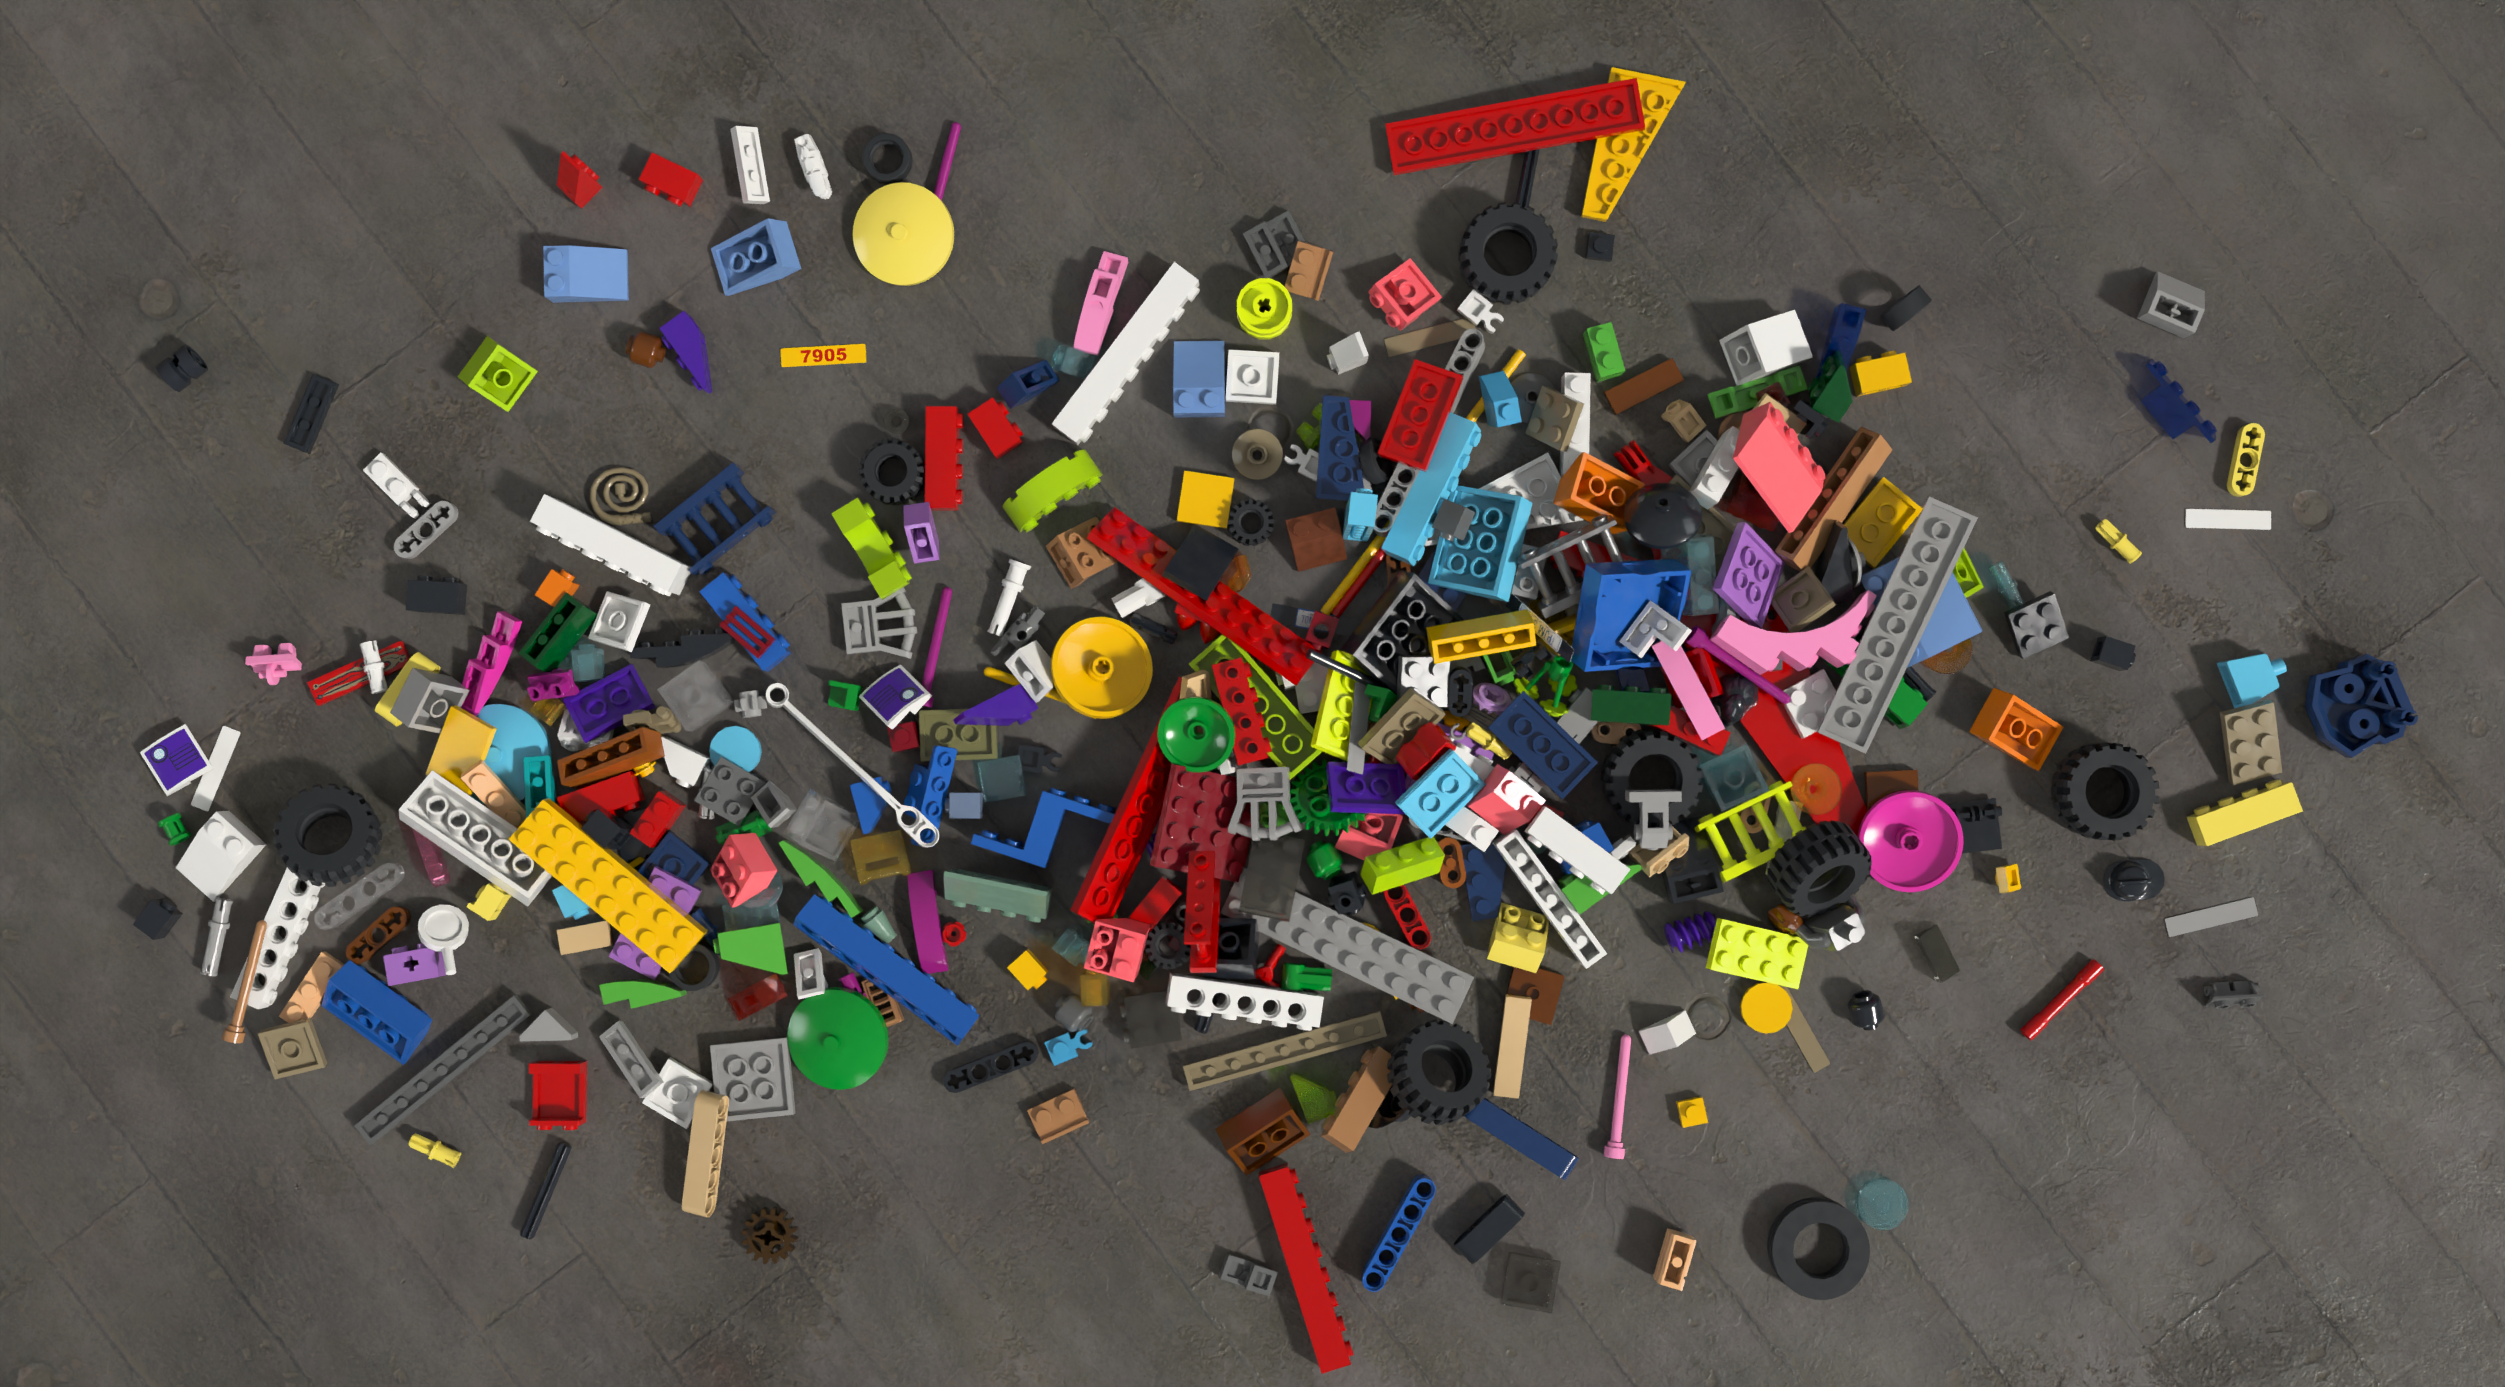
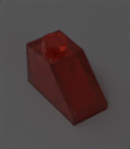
M775 973L729 997L728 1001L738 1021L787 997L783 983Z

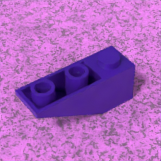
M683 311L659 328L664 334L661 339L670 350L672 348L675 349L679 355L676 357L677 362L684 370H690L693 375L690 379L699 391L703 389L710 394L712 392L705 335L692 317Z

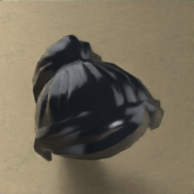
M1738 672L1727 674L1719 680L1724 694L1715 696L1721 712L1719 718L1725 728L1740 721L1745 713L1758 702L1757 685Z

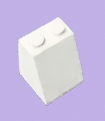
M1795 310L1748 324L1719 340L1736 386L1796 366L1813 357Z

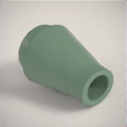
M877 906L871 908L860 918L864 922L863 926L885 943H889L897 936L883 909H879Z

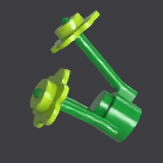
M1555 656L1553 661L1548 660L1544 664V667L1530 682L1524 677L1515 679L1513 683L1517 688L1516 692L1519 695L1522 691H1525L1533 700L1538 699V688L1535 684L1549 671L1550 678L1548 683L1552 686L1551 690L1555 692L1554 700L1540 701L1539 705L1550 716L1558 717L1567 714L1569 709L1559 700L1561 695L1569 696L1572 691L1577 690L1576 678L1569 674L1573 667V662L1570 660L1568 663L1563 657Z

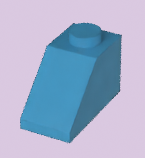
M1499 371L1479 376L1488 426L1502 427L1522 422L1517 395L1505 372Z

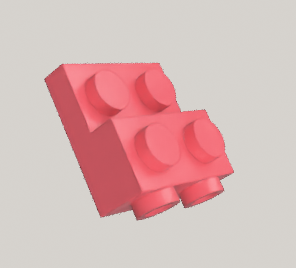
M1411 258L1375 283L1368 292L1372 305L1376 308H1381L1386 314L1387 323L1393 328L1397 327L1399 331L1415 321L1423 312L1442 298Z

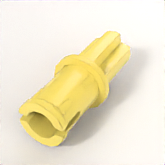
M2107 519L2100 521L2095 527L2096 531L2111 544L2110 548H2115L2129 564L2137 560L2142 554L2126 538L2127 534H2122Z
M1471 723L1466 728L1467 736L1481 744L1482 749L1485 751L1490 750L1504 760L1508 759L1512 754L1492 732L1486 731L1475 723Z
M417 1133L412 1135L408 1143L411 1148L428 1155V1159L441 1161L452 1168L456 1166L461 1156V1152L441 1144V1141L434 1142Z

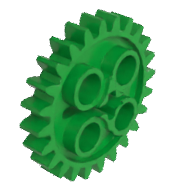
M1324 759L1322 766H1318L1313 762L1312 770L1304 767V775L1296 774L1297 781L1291 782L1290 802L1300 824L1305 822L1306 830L1314 826L1315 834L1323 829L1325 836H1328L1330 830H1334L1335 835L1338 836L1339 829L1341 828L1346 833L1349 832V825L1357 828V819L1365 821V813L1331 812L1326 772L1327 762Z

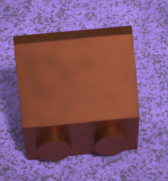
M1335 507L1285 520L1298 572L1347 559Z

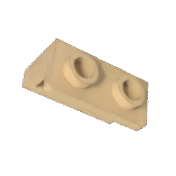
M1673 827V838L1668 840L1667 848L1648 850L1641 848L1640 844H1638L1629 851V857L1635 863L1640 864L1642 870L1651 877L1656 872L1658 874L1663 872L1671 860L1675 857L1680 858L1687 852L1689 836L1686 833L1681 835Z

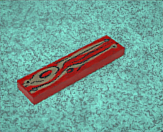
M403 641L378 650L381 662H384L385 668H383L385 677L402 670L410 659ZM364 658L307 682L317 706H322L370 684L367 672H364L363 666H365Z

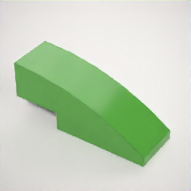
M627 979L599 985L604 1005L629 999L631 1009L687 994L686 990L680 989L673 984L655 980Z

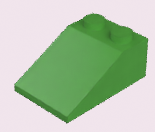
M1633 862L1624 863V865L1630 868V871L1619 885L1642 869L1641 865ZM1570 873L1564 874L1558 879L1560 883L1558 887L1578 914H1582L1609 894L1605 891L1602 895L1590 886L1592 881L1586 876L1580 879L1575 874Z

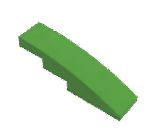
M789 840L779 842V845L806 886L816 882L828 902L839 898L851 918L864 911L842 882L815 857Z

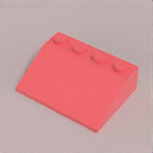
M1771 402L1744 413L1733 459L1786 530L1791 533L1822 492L1825 479L1824 470L1820 465H1816L1809 449L1802 446L1795 430L1788 427L1781 411L1775 409Z

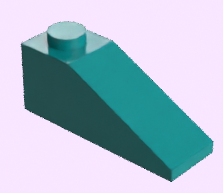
M550 755L523 757L526 818L543 799L550 798L558 805Z

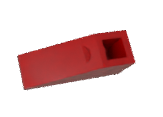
M563 151L560 156L557 186L582 209L603 188L597 182L600 177L575 154L570 157Z

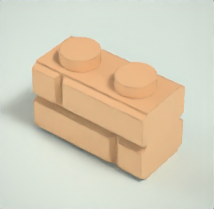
M1667 1228L1653 1276L1658 1284L1683 1290L1684 1277L1687 1276L1696 1245V1240L1692 1235Z

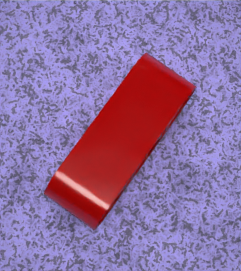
M1405 885L1400 886L1402 893L1396 899L1388 896V890L1383 891L1384 898L1409 944L1416 949L1426 948L1431 942V934ZM1409 907L1413 910L1414 915L1410 921L1401 920L1400 912L1403 908ZM1417 930L1424 931L1426 935L1424 942L1420 944L1412 941V935Z

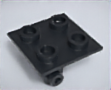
M1996 798L1947 804L1961 824L1963 831L1962 854L2002 849L1998 816H2002V808L1997 806Z

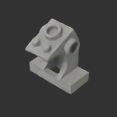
M1677 789L1625 790L1626 801L1639 802L1640 823L1634 825V839L1639 840L1641 848L1648 850L1667 848L1668 840L1673 838L1672 824H1669V802H1682V791ZM1661 812L1660 827L1648 828V813Z

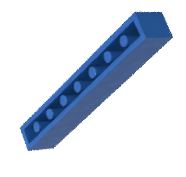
M814 894L795 917L793 925L957 1046L980 1016L972 1005L966 1002L962 1003L955 998L956 995L953 991L946 987H940L935 983V979L926 972L921 973L915 968L911 960L906 957L901 958L895 954L894 949L889 944L876 940L870 930L857 926L848 914L838 912L826 898H819Z

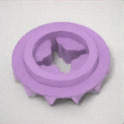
M1492 683L1477 684L1472 691L1473 704L1479 705L1480 710H1486L1489 715L1492 712L1500 715L1512 703L1510 695L1503 688Z

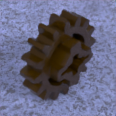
M764 1207L761 1209V1215L755 1211L752 1214L753 1220H746L745 1225L749 1228L743 1229L741 1234L747 1236L742 1241V1245H749L750 1248L746 1253L754 1252V1261L762 1257L763 1264H767L770 1258H772L773 1263L776 1264L779 1262V1256L785 1260L789 1256L787 1251L793 1252L796 1248L792 1243L797 1242L799 1239L798 1236L793 1235L798 1230V1226H791L790 1223L794 1220V1217L785 1218L786 1210L778 1214L777 1207H773L770 1212ZM767 1219L764 1227H756L758 1222ZM779 1222L783 1225L785 1230L781 1228ZM769 1230L771 1235L775 1236L772 1240H769V1235H766ZM785 1243L783 1248L773 1252L776 1244Z

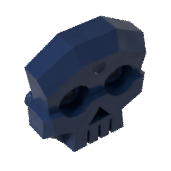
M2362 654L2339 662L2337 669L2310 675L2304 707L2318 739L2345 758H2353L2373 744H2386L2403 737L2406 725H2414L2418 721V715L2412 716L2416 711L2413 710L2397 673L2396 664L2391 661L2379 660L2369 654ZM2346 684L2350 687L2348 693L2344 690ZM2361 720L2365 722L2364 728L2360 727L2359 723Z

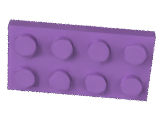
M659 866L654 867L648 879L649 882L689 915L703 890L689 884L688 881L680 877L674 876V874L663 870ZM622 933L609 955L610 958L653 980L658 977L662 969L658 963Z

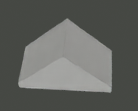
M553 1008L544 1010L520 1035V1041H561L578 1038V1032Z

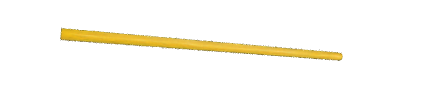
M1520 349L1514 353L1502 369L1507 378L1510 377L1526 356ZM1483 397L1480 398L1466 419L1476 422L1485 410ZM1390 520L1387 521L1382 529L1388 527ZM1377 535L1322 607L1320 611L1323 614L1330 615L1337 603L1382 546L1386 537Z

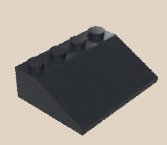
M1400 570L1340 651L1364 672L1397 695L1399 656L1431 655L1426 627L1465 620L1416 574Z

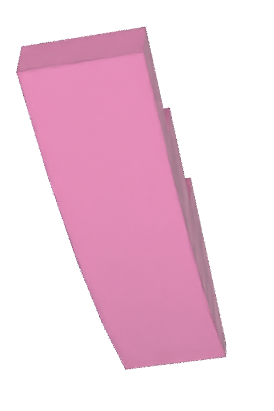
M1661 640L1652 644L1651 646L1701 740L1725 729L1682 646L1675 651Z

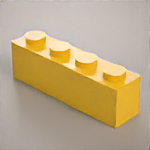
M1528 610L1426 627L1429 651L1434 664L1536 646L1534 622Z

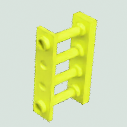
M1780 780L1768 786V792L1716 817L1711 813L1698 820L1700 824L1694 828L1696 833L1706 829L1724 864L1722 866L1724 871L1720 872L1722 884L1771 861V858L1775 857V852L1778 848L1784 846V840L1779 838L1761 803L1762 801L1773 796L1776 797L1793 830L1791 833L1793 837L1798 831L1806 829V827H1802L1784 792L1793 786L1791 781L1783 784ZM1750 807L1753 808L1770 842L1768 844L1770 849L1762 853L1759 848H1755L1738 814ZM1729 818L1747 853L1745 855L1747 860L1737 863L1736 859H1732L1715 826L1716 823Z

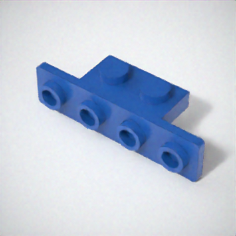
M934 745L929 767L922 764H914L913 772L910 775L908 794L904 800V805L916 808L937 830L939 829L957 754L956 748ZM909 810L903 812L916 819L914 812ZM926 828L921 831L920 839L922 842L928 844L934 840L935 835L931 829ZM911 838V844L920 846L913 838Z

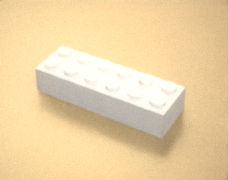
M546 494L543 495L530 522L538 525L537 531L556 539L560 537L559 542L579 551L583 548L581 553L594 560L603 562L605 559L604 565L622 573L628 571L627 577L646 585L650 582L652 583L650 588L663 595L670 596L672 593L680 595L691 574L689 571L690 566Z
M434 771L430 772L399 809V819L527 907L552 877L550 873L509 840L517 830L516 827Z

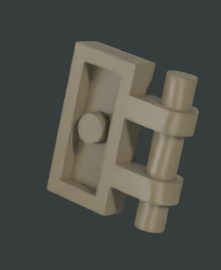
M658 707L656 714H651L646 710H634L631 714L623 715V724L630 732L644 727L660 732L661 736H664V733H678L681 730L680 720L667 707Z

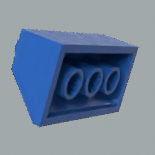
M351 960L328 980L321 1005L403 1065L409 1060L427 1035L433 1020L425 1011L414 1007L404 996L396 994L388 988L386 983L377 980L367 973L364 967L356 965Z

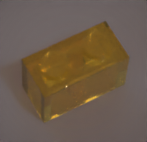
M1088 969L1083 971L1080 975L1081 1005H1108L1111 1000L1109 975Z

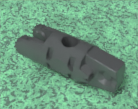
M1035 605L1027 614L1022 612L991 649L990 653L996 656L1010 642L1013 646L1002 659V663L1005 664L1040 627L1038 622L1045 613ZM1022 630L1021 636L1017 637V633Z

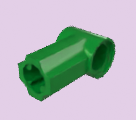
M1282 963L1280 989L1303 991V989L1331 990V968L1306 967L1304 964Z

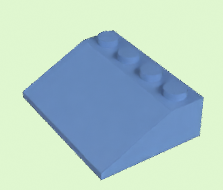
M1899 557L1861 576V581L1866 591L1870 590L1877 595L1873 602L1875 608ZM1953 572L1907 667L1928 659L1983 631Z

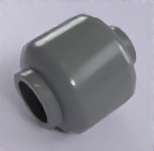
M1072 994L1069 997L1064 995L1055 1005L1057 1008L1055 1013L1056 1020L1070 1032L1083 1031L1093 1019L1091 1005L1078 994Z

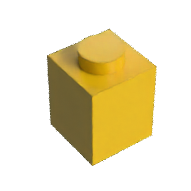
M1029 949L1007 967L1027 990L1032 986L1037 989L1047 980L1044 976L1048 972L1047 968Z

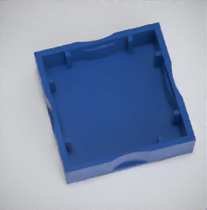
M1676 559L1586 563L1572 642L1574 652L1571 661L1584 672L1617 670L1628 666L1642 668L1662 666L1652 646L1641 658L1619 641L1650 600L1680 621L1686 602L1691 570ZM1656 638L1653 644L1660 641V639Z

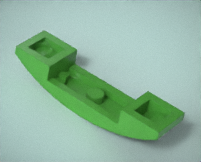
M1799 365L1735 387H1728L1707 395L1715 418H1721L1754 408L1765 393L1777 401L1805 391L1808 388Z

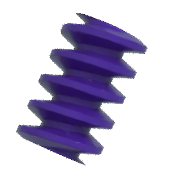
M1705 911L1703 918L1699 914H1695L1693 921L1691 918L1685 917L1684 925L1680 920L1674 921V928L1670 923H1666L1664 931L1671 952L1673 953V948L1676 947L1682 953L1683 944H1686L1692 950L1693 941H1696L1702 947L1703 938H1706L1711 944L1717 921L1715 914L1713 913L1712 916L1709 911Z

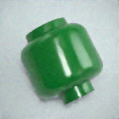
M1318 841L1309 847L1310 852L1306 856V862L1315 877L1329 880L1342 871L1341 867L1344 860L1333 843Z

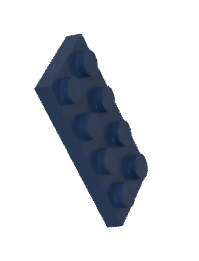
M1522 691L1487 727L1560 799H1563L1598 763L1525 691Z

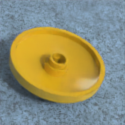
M1108 617L1084 619L1068 628L1054 647L1050 665L1053 684L1063 701L1080 714L1099 719L1114 718L1134 708L1147 693L1153 672L1151 655L1142 637L1129 625Z

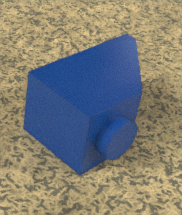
M883 777L873 778L892 795L888 780L884 781ZM862 781L850 785L863 834L873 832L888 803Z

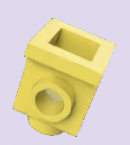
M489 883L479 889L476 894L477 901L470 902L467 908L487 921L495 920L511 895L494 883Z

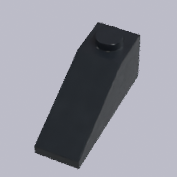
M1840 521L1833 524L1815 572L1816 577L1835 604L1854 601L1847 527Z

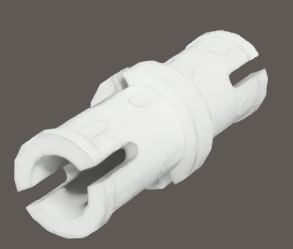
M377 641L361 643L360 647L365 664L363 669L364 672H367L371 694L386 692L388 687L383 671L385 665L384 662H381Z

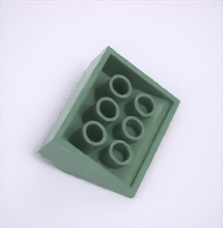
M957 868L944 871L945 899L951 900L950 905L965 908L966 903L976 905L975 910L989 913L991 908L1001 910L1000 915L1016 918V914L1026 915V920L1041 923V919L1048 918L1054 889L1052 887Z

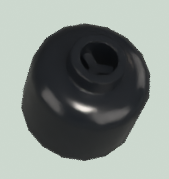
M1869 990L1854 993L1847 1004L1853 1025L1864 1030L1876 1029L1885 1017L1880 997Z

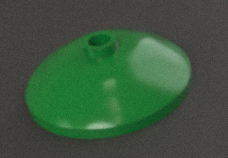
M1191 696L1174 702L1165 710L1158 725V742L1163 754L1172 764L1185 766L1186 771L1207 772L1217 768L1226 761L1234 747L1235 727L1230 715L1220 704L1205 697ZM1195 726H1201L1203 732H1197Z

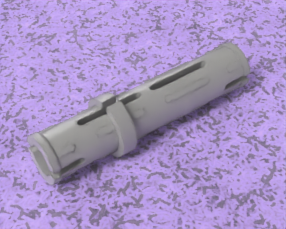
M215 898L216 902L212 920L208 922L210 931L200 971L202 975L209 973L208 976L218 975L226 929L230 927L228 918L231 904L233 903L231 899Z

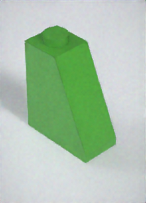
M779 922L717 933V938L713 939L715 954H720V958L723 960L782 975L788 974Z

